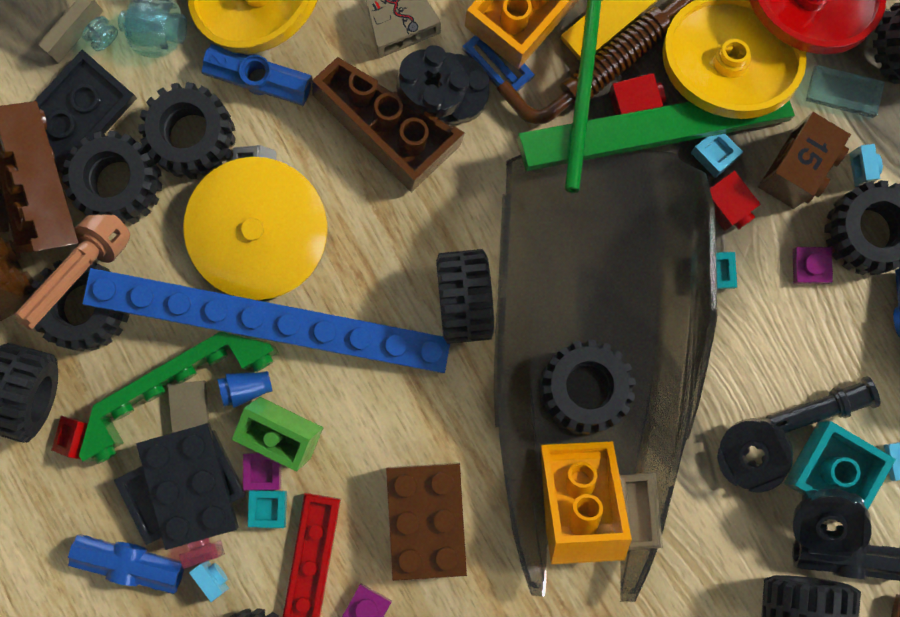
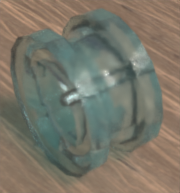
M100 16L92 20L85 27L82 38L86 42H91V47L95 51H101L115 40L118 30L114 25H109V20L105 16Z

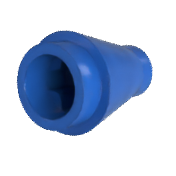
M268 371L259 373H225L226 377L217 379L224 407L233 405V408H236L265 393L273 392Z

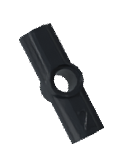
M797 540L793 543L792 557L794 567L833 572V575L865 580L867 577L900 581V548L870 545L869 542L863 550L861 547L858 551L854 552L852 558L845 561L832 562L815 558L808 553V548L803 546L801 542L799 544Z

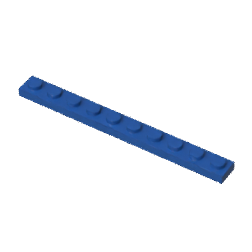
M90 268L83 305L438 373H445L450 344H447L443 336Z

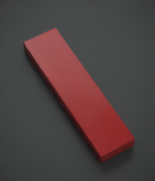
M311 493L304 494L283 617H321L341 498Z

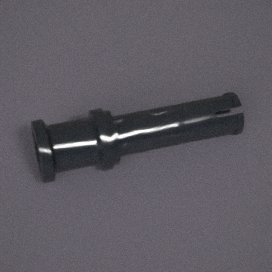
M866 376L858 384L843 389L837 386L829 392V396L773 415H767L766 419H770L775 424L783 422L778 427L785 433L836 415L840 418H848L851 416V412L868 406L872 408L879 407L881 401L874 382L870 377Z

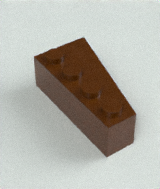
M339 57L312 80V96L411 193L456 151L462 143L465 132L455 126L453 128L438 120V117H435L433 113L424 112V115L415 113L401 101L396 91L393 93L378 84V80Z
M37 101L0 106V184L16 253L36 252L78 243L55 165L54 153L46 134V116L44 111L39 109Z

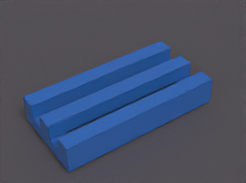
M476 35L462 46L464 52L483 67L489 79L496 87L504 81L475 50V45L504 74L516 91L523 88L535 76L524 63L518 70L523 76L518 79L495 52Z

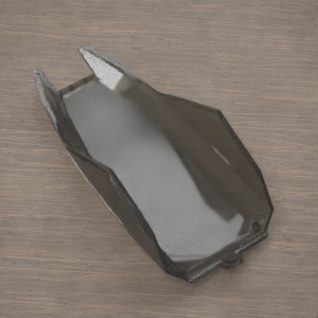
M636 150L584 160L580 191L578 193L565 191L568 164L526 171L521 155L506 161L495 300L493 381L495 427H499L501 457L512 532L521 567L532 596L545 597L548 540L545 522L541 445L613 441L619 475L656 473L661 533L663 534L686 440L690 437L698 410L718 316L715 207L706 173L681 161L678 155L673 152ZM587 340H596L598 345H602L604 342L611 345L610 350L614 353L619 350L624 355L621 358L624 364L630 363L633 369L629 372L630 377H635L636 386L632 387V393L636 394L634 401L629 405L631 409L615 426L593 435L585 436V434L581 433L575 435L571 434L570 430L566 428L560 429L556 426L557 422L553 418L549 419L545 414L547 409L540 402L542 394L539 391V383L542 380L541 375L544 368L560 349L565 346L568 347L576 341L586 343ZM577 368L569 374L566 380V389L570 399L576 405L585 409H595L604 402L606 386L602 377L597 372L588 368ZM658 548L628 550L625 560L620 561V602L636 601Z

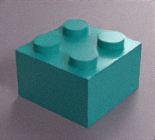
M819 421L783 484L802 495L810 490L818 491L821 489H839L854 493L862 497L864 505L868 510L896 459L832 421Z

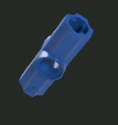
M213 44L206 49L201 71L205 76L247 88L255 95L266 94L304 106L308 99L313 79L312 75L268 62L260 55L253 54L249 56L234 53ZM263 69L266 71L265 76L261 80H249V76L254 70Z
M81 534L76 536L68 555V566L104 575L106 580L125 586L142 585L172 594L177 592L182 581L185 562L149 553L147 548L126 542L111 543Z

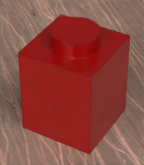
M654 73L613 83L608 92L614 116L663 107V103L666 102L663 85L661 82L656 83Z
M735 170L700 197V200L724 231L733 225L738 230L755 218L751 211L761 205Z

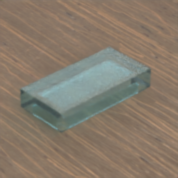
M816 65L812 71L806 101L874 118L878 114L885 82Z

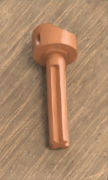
M88 215L74 228L79 245L14 314L17 317L15 320L20 325H24L28 330H32L96 259L101 262L110 263L125 249L130 239V232L117 216ZM112 233L117 234L112 240L108 239Z

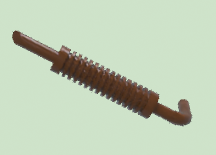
M674 0L663 10L655 6L652 7L639 20H636L634 24L618 35L613 42H610L608 46L595 55L590 99L597 95L599 91H602L604 86H608L610 82L620 76V73L628 69L631 64H634L636 60L645 55L647 51L656 46L658 42L662 41L675 15L694 0ZM579 69L560 84L563 93L542 109H534L529 106L508 80L499 85L497 90L525 122L535 125L546 124L554 120L571 104L575 106Z

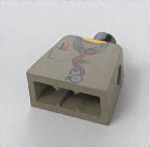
M366 0L380 58L441 33L440 19L427 0Z

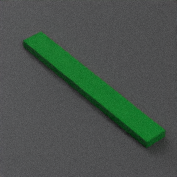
M790 100L772 113L748 119L718 116L695 106L691 102L588 120L583 161L791 121L795 114ZM573 123L519 133L516 139L525 170L532 171L568 164Z

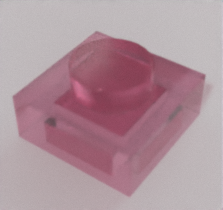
M206 538L189 543V550L179 554L182 567L185 569L219 558L225 552L221 540L211 543L210 539Z

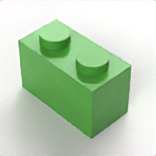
M259 397L243 409L232 440L297 472L311 459L324 427Z

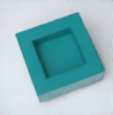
M735 252L699 253L697 255L699 290L737 288Z
M249 490L248 527L285 528L287 491Z

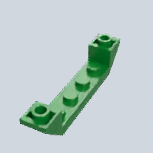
M222 331L218 332L93 405L79 453L82 462L95 460L97 464H100L117 454L115 448L124 442L110 418L113 417L115 421L132 413L134 411L132 405L142 399L150 402L166 392L165 386L175 380L178 384L189 380L197 374L195 369L208 362L209 366L220 362L228 356L226 352L228 349L231 348L242 369L250 370L253 368L254 372H258L274 362L272 356L279 353L275 346Z

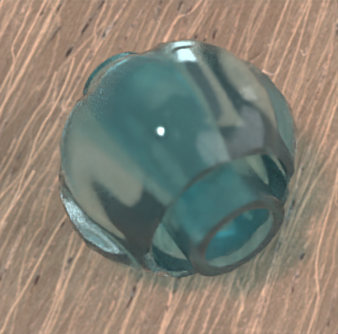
M131 0L127 10H122L119 14L118 27L121 32L125 33L128 44L134 52L147 58H159L171 54L177 49L178 43L184 42L187 34V19L185 15L181 14L180 7L174 0Z

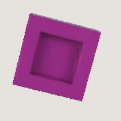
M796 247L793 249V284H830L833 282L832 247Z
M260 453L243 454V490L281 489L280 463Z
M360 583L342 617H384L392 600Z

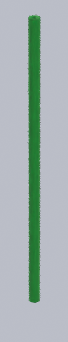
M587 0L565 191L569 193H578L580 191L602 0Z

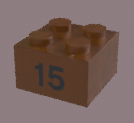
M812 112L792 130L758 185V188L792 209H795L804 202L809 204L814 196L819 197L828 186L831 179L826 175L833 165L835 167L839 166L847 155L849 148L845 144L851 134L817 113Z

